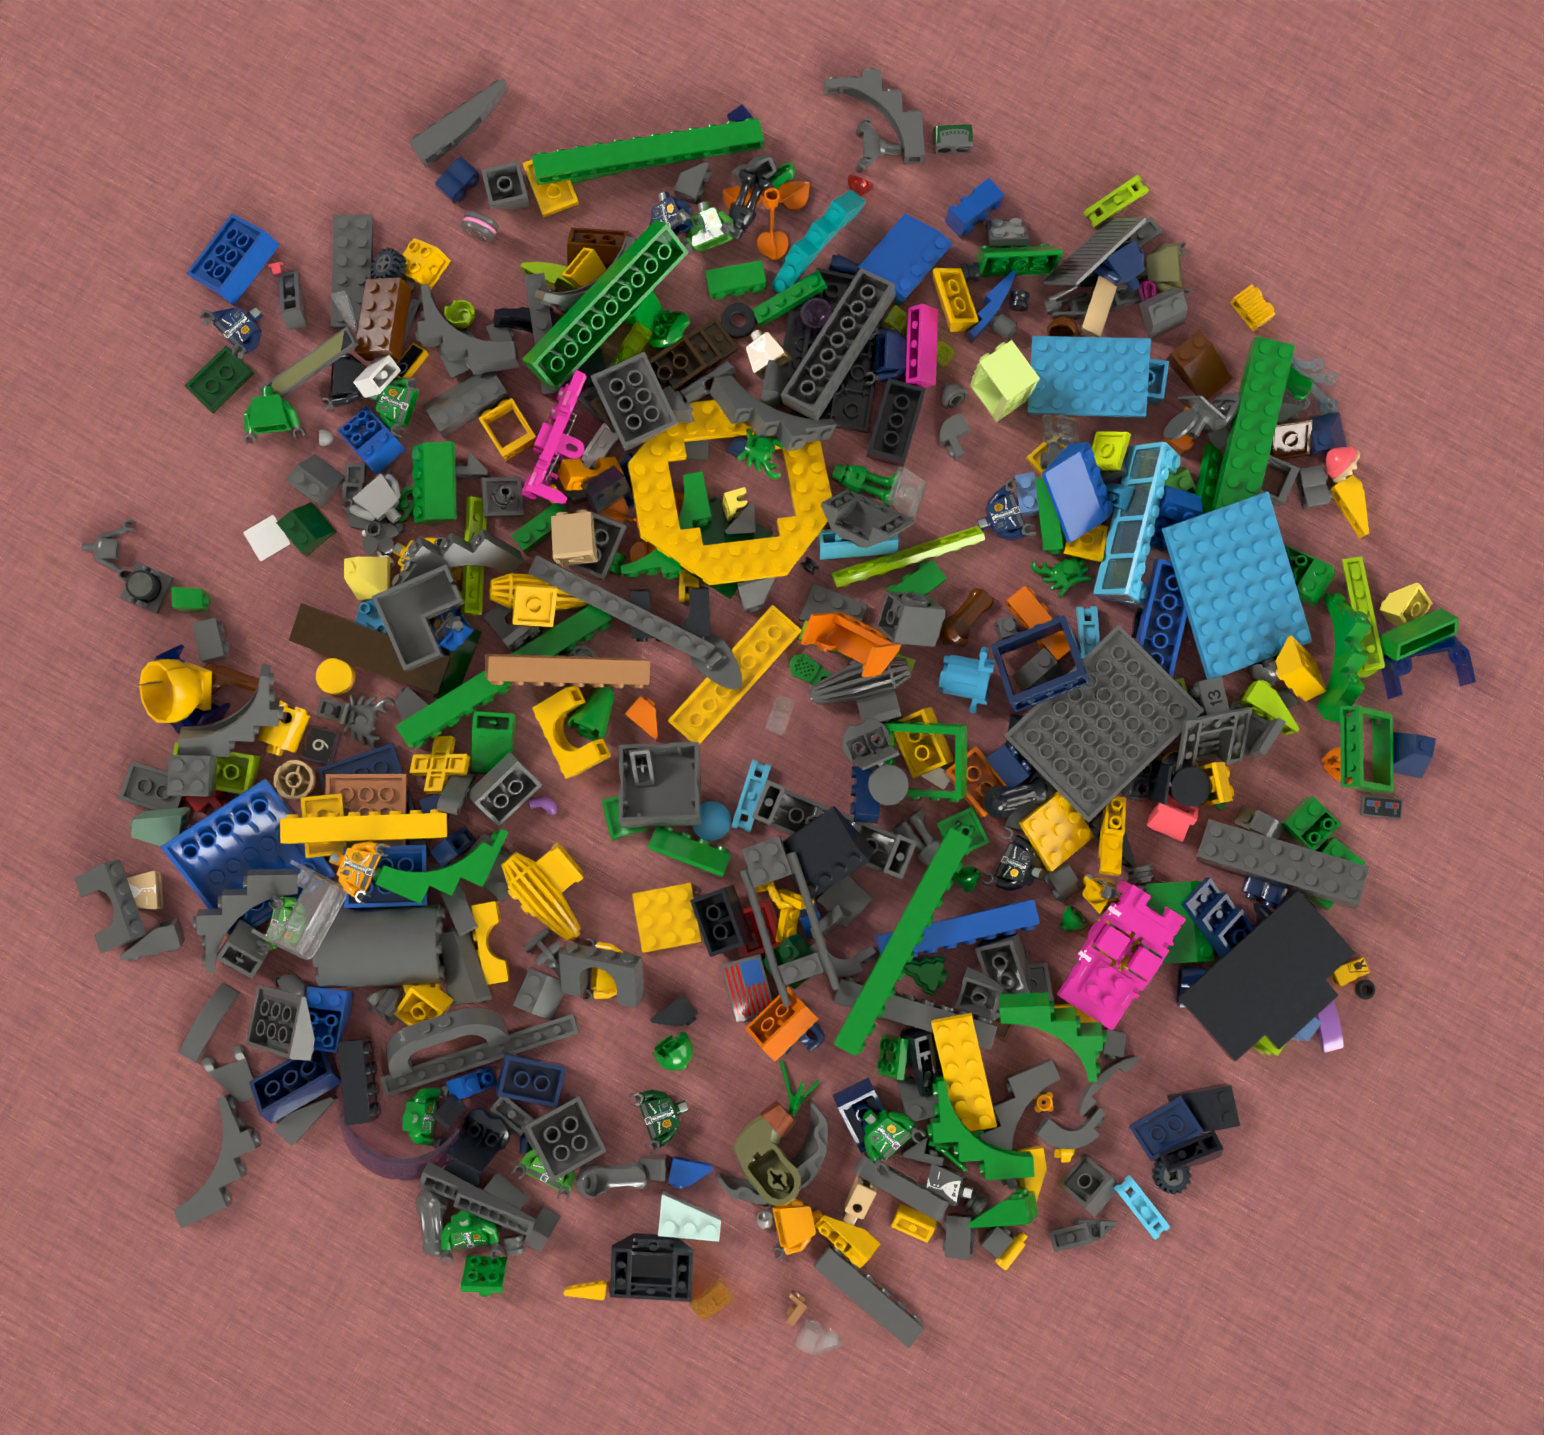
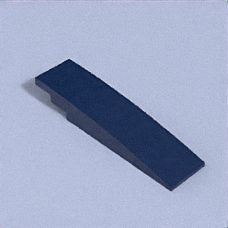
M1205 877L1181 903L1220 958L1255 928L1243 909H1237L1227 893H1221L1211 878Z

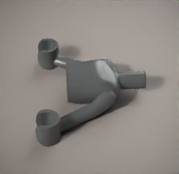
M130 518L124 521L123 527L99 534L95 544L82 543L81 547L82 551H93L95 560L98 563L118 573V577L125 582L127 578H124V574L131 573V571L121 569L105 559H119L121 541L120 539L110 538L127 531L135 532L136 530L129 528V525L136 523V521Z

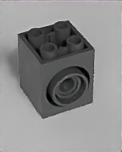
M887 591L877 628L893 643L935 647L942 622L945 619L946 610L928 595L914 592Z

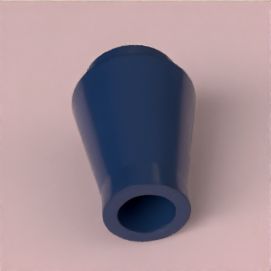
M833 254L829 270L855 275L858 263L840 254Z

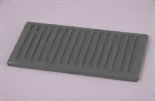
M1110 218L1043 280L1044 285L1078 286L1144 224L1146 218Z

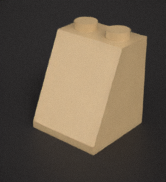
M577 510L574 514L559 512L556 513V516H551L553 559L557 565L562 567L598 562L594 521L591 512Z

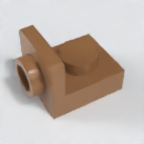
M791 1290L789 1298L796 1302V1305L792 1303L785 1314L787 1315L786 1322L793 1327L808 1306L805 1301L807 1298L799 1291L795 1293Z

